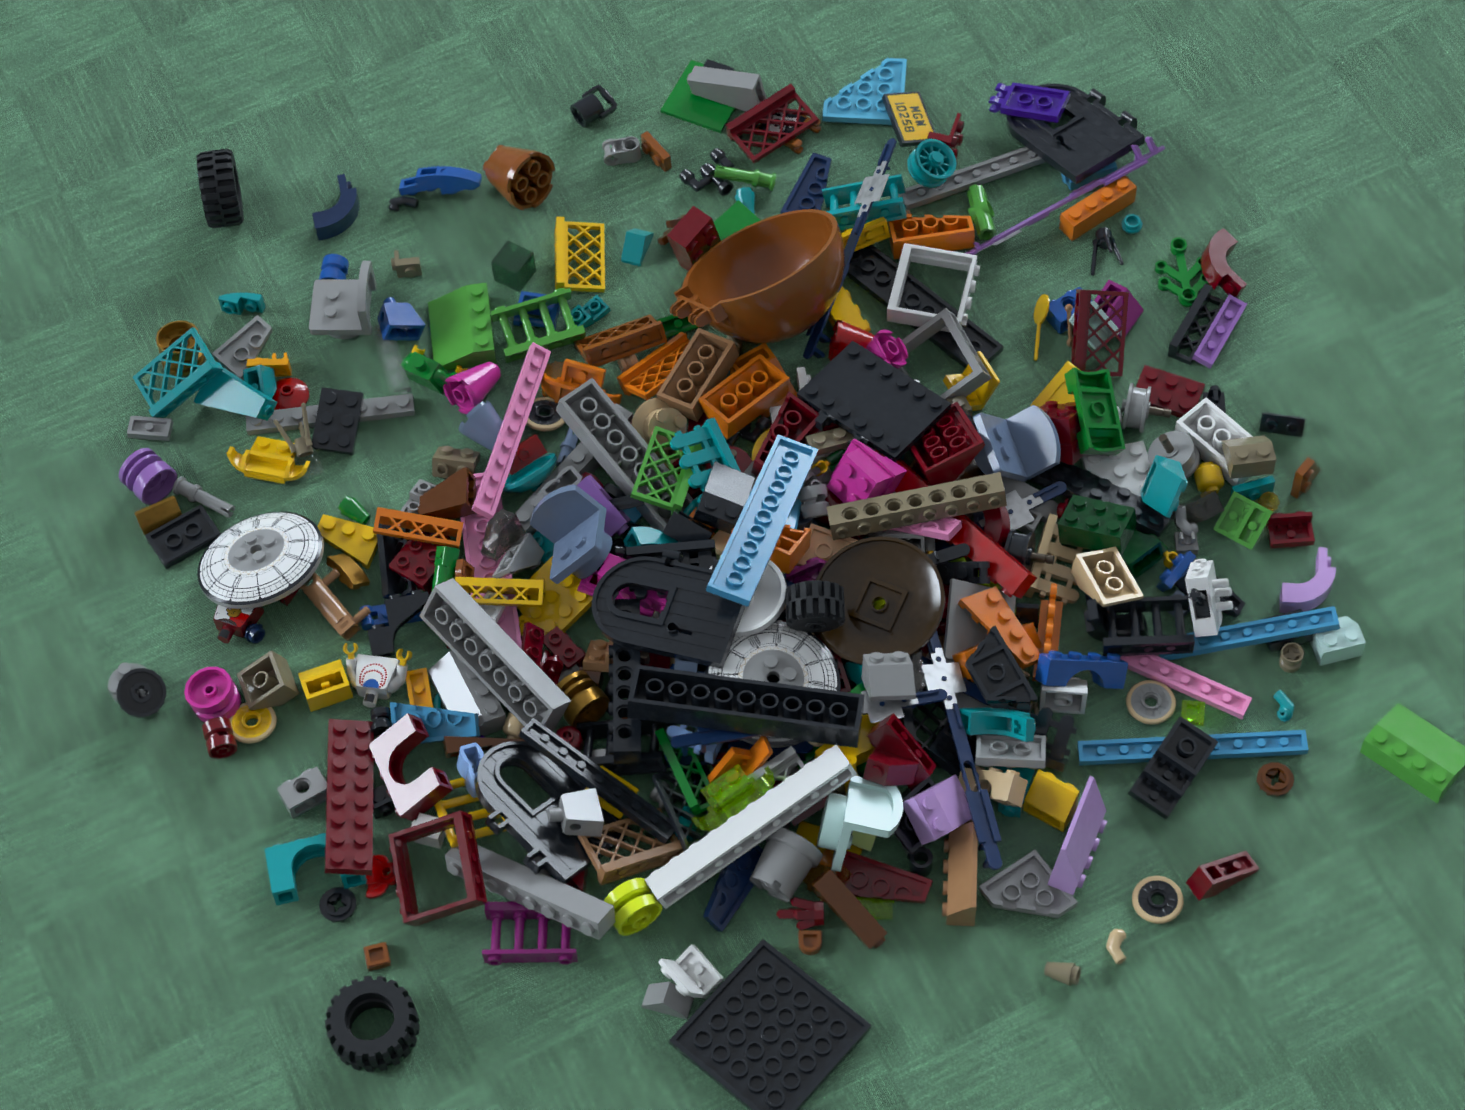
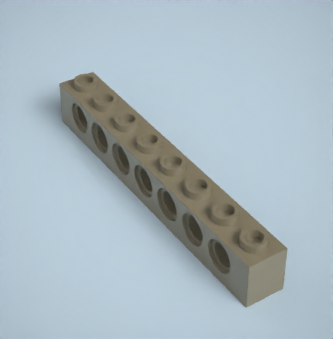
M998 472L827 506V513L833 540L1004 507L1007 506L1001 473Z

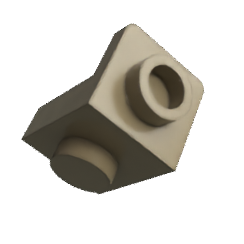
M394 251L395 258H391L392 270H396L398 278L422 275L419 257L400 259L399 251Z

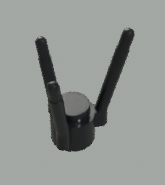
M1107 227L1099 228L1095 232L1096 239L1092 240V276L1095 274L1098 247L1108 249L1110 253L1114 250L1120 265L1124 264L1116 246L1115 238L1112 237L1111 229Z

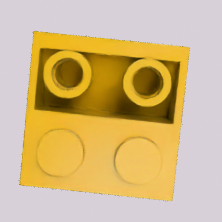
M341 659L298 673L311 712L354 698Z
M1039 769L1024 800L1023 811L1064 832L1076 812L1080 791L1071 783H1064L1058 780L1054 774Z

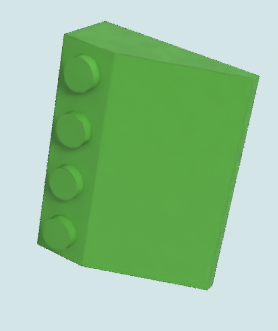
M487 282L465 285L428 302L434 361L440 363L445 370L456 369L457 365L462 366V368H468L486 362L497 364Z
M1400 703L1393 707L1374 726L1364 739L1360 753L1437 804L1465 769V746Z

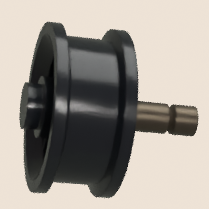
M1016 529L1010 530L1004 549L1029 571H1031L1033 561L1052 565L1054 563V556L1035 553L1036 539L1034 532H1029L1026 535L1017 533Z

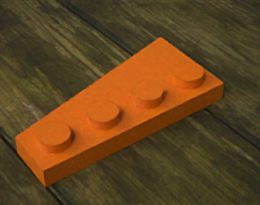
M996 586L959 600L958 605L962 609L966 608L972 614L971 618L977 624L980 622L988 630L987 634L993 626H996L1021 669L1038 663L1040 652Z

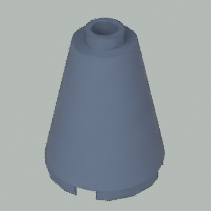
M486 400V403L484 401L480 402L466 415L468 417L467 422L464 423L462 421L458 429L464 436L492 451L503 421L493 405Z

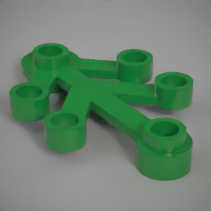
M1176 237L1171 241L1170 251L1176 256L1178 271L1168 266L1163 260L1155 263L1154 270L1157 274H1166L1181 283L1182 288L1171 283L1168 277H1161L1158 280V288L1161 291L1169 290L1178 296V301L1181 305L1191 307L1204 284H1210L1203 281L1206 278L1204 274H1201L1199 281L1193 287L1190 286V281L1202 271L1201 264H1199L1202 257H1198L1196 263L1187 271L1184 256L1187 250V241L1184 238Z

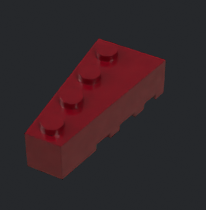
M788 392L775 421L770 427L767 437L764 439L754 459L751 473L756 477L759 476L777 435L805 444V436L810 435L816 426L815 419L819 416L818 412L791 392Z

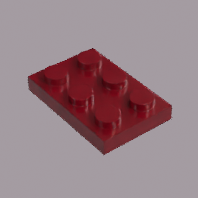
M1147 365L1144 366L1136 387L1143 389L1151 386L1150 406L1170 409L1171 415L1179 418L1199 403L1205 389L1204 383Z

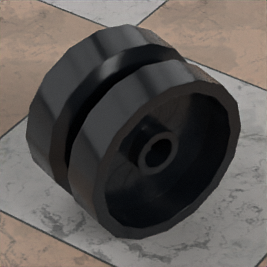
M146 668L133 669L125 673L119 680L116 689L117 702L120 708L130 716L136 718L149 717L157 713L164 704L166 685L161 676L153 670ZM139 689L145 691V695L142 698L137 694Z

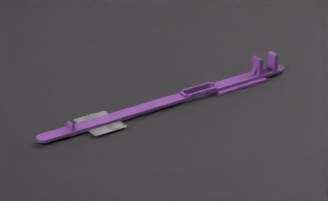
M1147 136L1145 141L1150 150L1147 154L1142 155L1138 145H1131L1135 155L1134 161L1103 178L1095 179L1078 188L1063 200L1003 231L980 245L978 242H974L975 248L967 251L966 254L975 255L991 245L996 246L1022 232L1020 229L1030 226L1049 216L1050 212L1101 184L1106 186L1147 164V159L1165 150V146L1157 147L1152 137Z

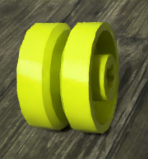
M634 878L622 883L604 899V902L614 906L615 923L613 926L622 936L632 935L646 928L655 921L662 911L661 903L655 895L651 894L652 891L643 878Z

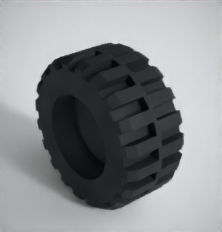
M227 148L200 152L197 155V170L207 225L213 229L240 225L244 221V214L233 151Z
M364 976L363 981L355 979L351 981V986L346 987L344 985L340 988L341 994L339 996L334 995L331 999L333 1007H327L326 1016L328 1019L325 1020L327 1036L334 1052L347 1066L351 1064L353 1069L361 1071L362 1067H364L366 1072H374L375 1068H380V1071L388 1070V1065L393 1064L394 1067L400 1063L399 1059L402 1056L407 1058L411 1053L409 1047H415L417 1038L415 1035L419 1034L420 1027L414 1002L409 996L408 991L403 986L399 987L398 982L392 979L389 982L383 976H377V979H372V976ZM372 1008H383L393 1013L394 1022L383 1036L373 1040H362L352 1035V1024L362 1012Z

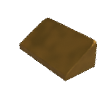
M171 496L138 510L134 514L143 534L146 535L181 516L182 512L175 496Z

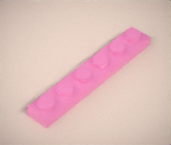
M1157 655L1121 656L1120 658L1128 663L1127 669L1151 680L1161 682L1169 688L1241 720L1251 704L1252 697Z

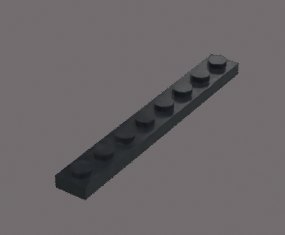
M535 718L520 731L519 737L589 789L596 788L597 795L663 844H666L676 833L670 818Z

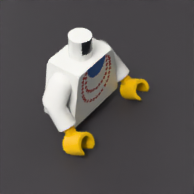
M345 643L343 651L348 655V658H346L347 676L352 687L357 689L358 695L364 697V706L376 707L377 699H389L391 694L396 692L405 683L408 670L406 663L412 658L411 651H407L405 659L402 657L403 649L397 650V659L358 654L355 657L358 645L353 643L354 650L349 652L347 650V643Z

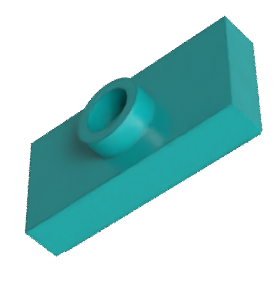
M1268 476L1232 486L1230 497L1235 491L1250 500H1256L1261 496L1273 493L1275 479L1273 476Z

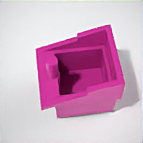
M854 438L830 476L831 480L826 487L843 503L894 493L907 471L888 457L881 456Z

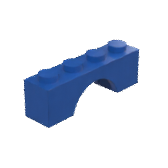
M1050 650L1049 653H1039L1035 680L1045 686L1065 687L1076 673L1089 670L1093 682L1101 687L1124 689L1128 663L1120 659V655L1113 653L1101 656L1093 652H1088V655H1082L1073 651H1069L1068 654H1062L1059 651Z

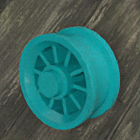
M926 139L909 155L907 166L910 175L917 183L927 188H937L943 185L947 178L954 173L956 158L953 151L944 142L937 139Z

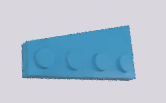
M390 702L392 725L407 713L422 719L429 737L420 744L443 741L444 736H480L479 719L476 713Z

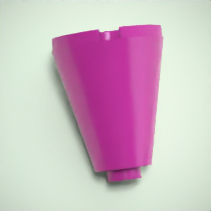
M885 329L880 330L865 349L897 369L903 367L907 363L905 361L908 358L906 346L899 337L895 339L891 335L893 332Z
M486 362L448 377L445 380L447 385H443V389L449 402L460 407L458 411L468 414L476 405L483 401L501 378L499 366L492 362Z

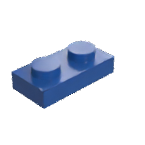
M1191 551L1184 554L1179 553L1173 559L1172 563L1174 565L1171 569H1166L1159 576L1161 581L1156 587L1161 592L1171 589L1196 556Z

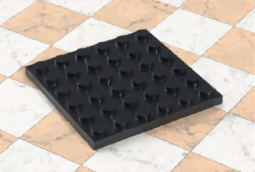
M762 939L669 1040V1044L749 1110H799L871 1030L872 1025Z

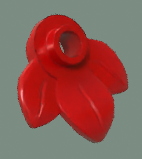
M384 855L373 856L372 876L366 875V885H368L367 898L381 896L386 892L389 885L396 884V877L392 871L393 863L389 862L388 858Z

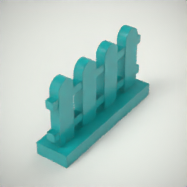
M715 417L707 419L702 427L700 425L694 426V431L682 434L681 430L675 432V436L670 441V447L673 450L682 449L684 453L679 460L680 467L683 469L691 468L693 475L688 479L689 486L692 488L700 487L702 492L711 469L701 472L698 467L699 465L710 462L711 466H713L716 461L740 471ZM701 444L702 450L691 453L689 447ZM701 495L697 499L698 503L700 501Z

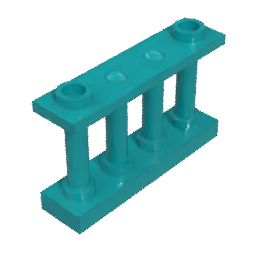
M902 174L889 176L881 198L890 196V199L874 201L865 224L884 217L887 222L907 218L903 197H898V194L906 193ZM863 181L822 189L826 208L830 207V210L826 212L835 217L840 230L851 229L855 224L861 205L855 204ZM850 204V207L838 209L839 205Z

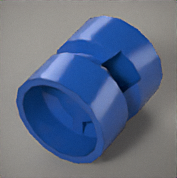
M338 254L324 256L319 280L346 279L349 267L348 260Z

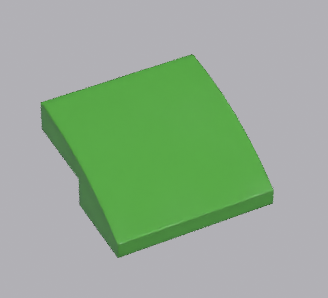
M1234 491L1213 530L1252 550L1273 511Z

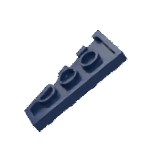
M812 153L781 209V214L804 209L822 210L824 201L822 189L827 187L832 164L831 158Z
M758 844L720 872L702 916L716 931L723 932L754 886L749 879L763 852V849Z

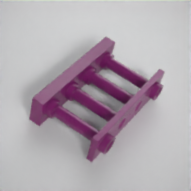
M514 901L488 902L484 904L486 919L492 921L491 950H482L484 963L497 966L502 963L558 962L559 964L569 965L572 962H578L577 950L570 949L571 927H567L562 923L561 949H547L548 921L550 918L534 910L527 909L525 906ZM527 919H537L539 921L538 949H524V926ZM503 920L515 921L514 949H500L501 922Z

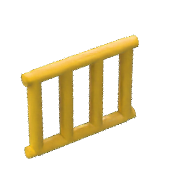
M462 777L450 780L452 788L465 786V779ZM470 794L443 801L441 799L434 807L440 818L448 815L446 809L480 800L478 797L473 798ZM485 808L469 812V814H472L473 821L490 815ZM488 827L475 829L476 839L494 834ZM454 829L445 830L444 832L452 848L457 847L458 841Z

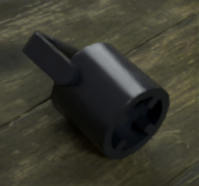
M596 85L583 93L582 98L570 106L574 119L582 127H586L598 118L604 119L617 109V103L614 101L613 96L601 85ZM599 91L601 96L612 107L604 111L601 102L594 93Z

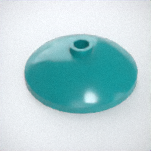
M555 453L541 456L515 474L509 475L503 491L507 493H521L528 490L536 491L542 482L551 475L557 462Z

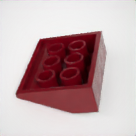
M955 402L951 404V409L909 451L929 484L933 486L955 481L982 450L985 443L959 403Z

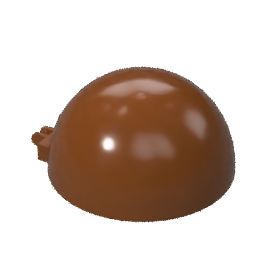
M795 210L763 219L728 236L708 250L691 267L684 279L683 287L674 292L677 301L670 307V313L680 319L688 317V321L699 328L709 324L729 337L751 343H774L803 333L819 321L830 308L842 281L845 257L844 245L835 217L822 210Z

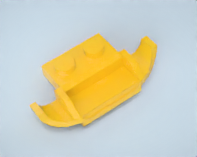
M257 436L250 450L246 449L243 455L238 453L232 446L229 447L226 453L230 463L237 470L244 473L245 477L281 484L304 476L311 462L306 461L305 465H295L294 457L296 452L291 453L286 441Z

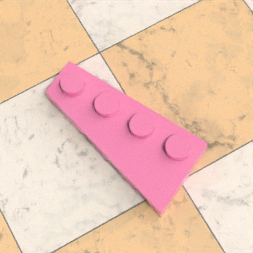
M948 517L889 530L950 541L962 528L960 520Z

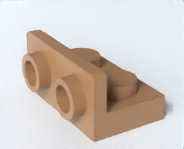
M591 640L583 660V670L609 672V664H613V658H609V645H613V642L610 640L609 642Z

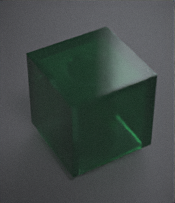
M508 240L491 261L494 280L518 292L523 289L536 272L534 253Z

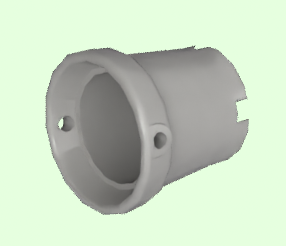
M781 827L765 839L767 843L749 880L760 890L763 887L769 891L768 895L788 902L811 868H817L823 855L811 842Z

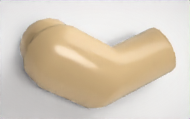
M1122 929L1112 930L1106 944L1108 952L1117 965L1127 959L1120 949L1121 943L1126 939V933Z

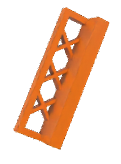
M377 507L373 533L459 548L464 522ZM379 524L391 526L388 529L378 528ZM401 528L412 529L413 531L406 533ZM422 531L435 534L429 537L425 536ZM444 535L457 537L456 541L447 540Z

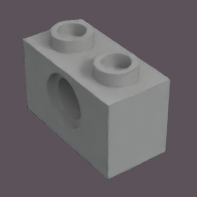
M318 767L305 770L293 780L285 781L277 790L288 812L294 819L326 801L327 782ZM308 789L305 793H300L301 790Z

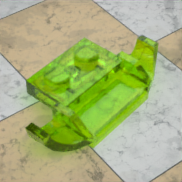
M737 764L702 788L700 791L710 804L707 808L709 814L701 818L693 817L692 821L696 827L704 831L717 829L727 822L730 817L737 815L747 805L757 801L768 790L773 789L774 774L768 766L764 768L763 776L755 781L753 777L748 779L740 765Z

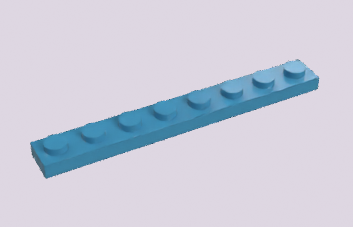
M1335 606L1223 626L1219 628L1218 635L1195 637L1194 634L1193 653L1159 655L1163 659L1174 660L1340 629V624Z

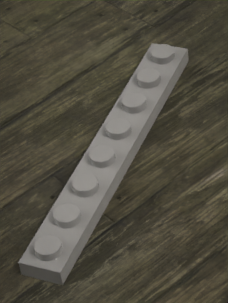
M1023 147L954 171L940 187L927 188L917 184L906 188V193L899 194V197H903L906 210H910L965 191L972 185H982L1045 163L1046 161L1027 147Z
M413 393L364 399L360 422L414 416ZM318 405L306 406L309 428H314ZM302 407L274 410L268 421L246 416L247 434L256 435L279 432L273 422L274 419L278 420L284 431L298 430V423H303Z

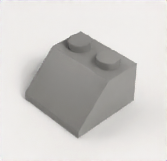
M896 651L886 654L880 652L863 654L862 681L870 701L916 699L913 663L908 653Z

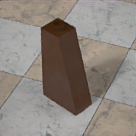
M831 869L825 870L809 884L811 889L867 949L872 947L877 949L885 942L884 936L887 932Z

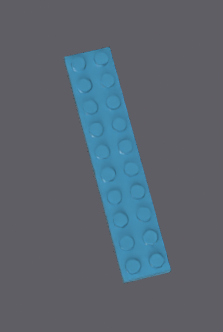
M777 435L706 588L707 592L749 607L817 456V448Z

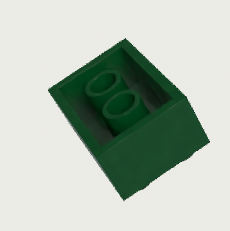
M1073 494L1058 522L1059 543L1095 551L1116 547L1122 556L1137 527L1135 508Z

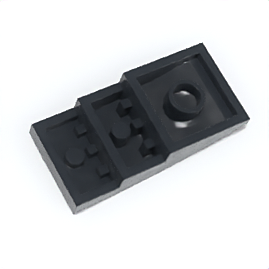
M1179 716L1127 794L1166 820L1208 759L1218 741Z

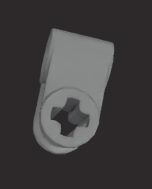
M636 137L608 139L602 143V149L605 151L604 163L606 165L615 166L624 163H634L641 158L640 144Z

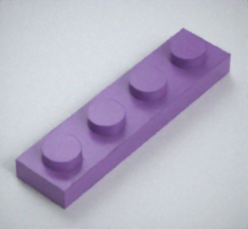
M1230 294L1228 295L1192 357L1193 360L1211 369L1246 308L1247 303Z

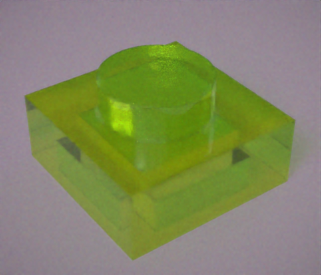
M1182 700L1181 717L1193 725L1203 726L1205 702Z

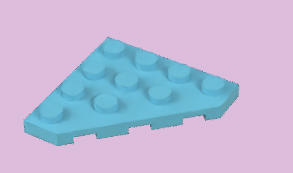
M886 58L881 62L880 66L875 69L872 68L861 75L858 81L853 84L850 83L839 90V94L833 98L829 97L826 99L823 106V122L892 125L882 97L884 94L905 92L907 59Z

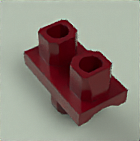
M544 650L540 669L557 685L563 669V662L559 659L558 655H551L549 651Z

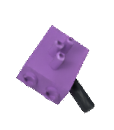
M591 475L586 476L577 484L578 487L606 508L604 532L611 536V538L616 533L620 536L629 528L627 523L631 519L623 510L644 505L643 501L631 498V495L612 499Z

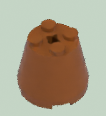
M499 145L484 163L483 170L486 172L489 182L512 206L519 210H524L530 207L536 208L547 198L553 187L551 180L555 166L552 159L542 152Z

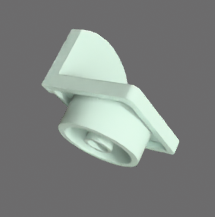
M854 776L850 779L846 796L836 793L827 795L817 847L834 850L831 870L841 872L846 850L851 848L853 839L851 834L853 831L888 838L896 831L903 812L902 796L896 785L883 786L863 779V777Z

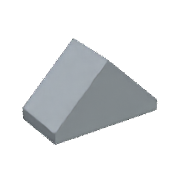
M670 981L649 984L642 1008L687 1020L694 998L683 996L676 989V985Z

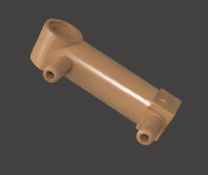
M333 569L322 579L314 572L300 589L307 595L334 630L348 641L361 630L359 623L371 613V610L365 606L356 615L352 616L328 588V585L339 577L340 573ZM313 580L311 585L307 586L309 581Z

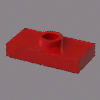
M537 434L532 435L519 444L509 471L510 475L515 474L547 453Z

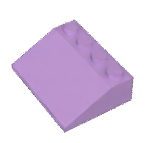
M1089 776L1047 884L1074 895L1077 887L1082 888L1086 875L1082 874L1084 869L1089 870L1093 857L1089 854L1091 850L1096 852L1100 839L1096 836L1098 832L1103 834L1107 823L1103 819L1106 808L1095 778Z

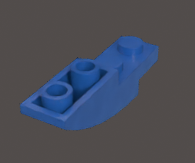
M449 166L418 168L416 177L401 180L399 191L401 196H412L421 191L431 192L440 188L442 195H452L466 189L469 191L477 189L481 185L482 175L471 170Z

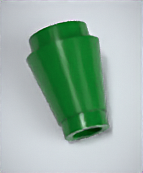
M345 497L338 507L342 515L360 524L365 525L371 518V515L368 514L355 497Z

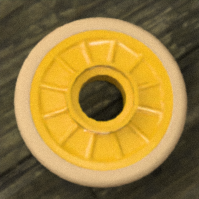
M247 702L241 704L235 715L229 718L233 729L232 735L237 741L248 744L266 739L275 729L277 722L276 713L272 707L250 710ZM249 719H258L254 726L246 725Z

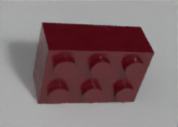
M695 206L685 214L667 235L679 265L687 271L708 250L721 242L713 219Z

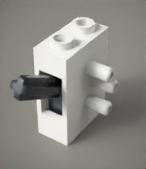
M1197 559L1191 562L1185 578L1195 637L1218 635L1223 619L1222 611L1233 609L1232 601L1220 602V597L1231 596L1232 589L1228 587V578L1216 579L1213 560Z

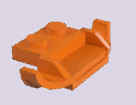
M566 358L561 377L554 379L547 376V373L544 372L540 384L544 392L554 399V402L558 403L561 398L591 378L602 389L606 369ZM606 393L614 404L620 405L622 394L613 395Z

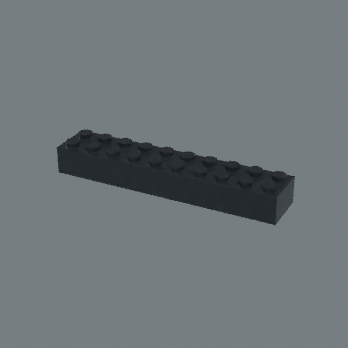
M636 665L628 698V718L858 748L865 694Z

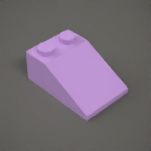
M956 774L903 802V808L922 845L946 835L972 819L965 791Z

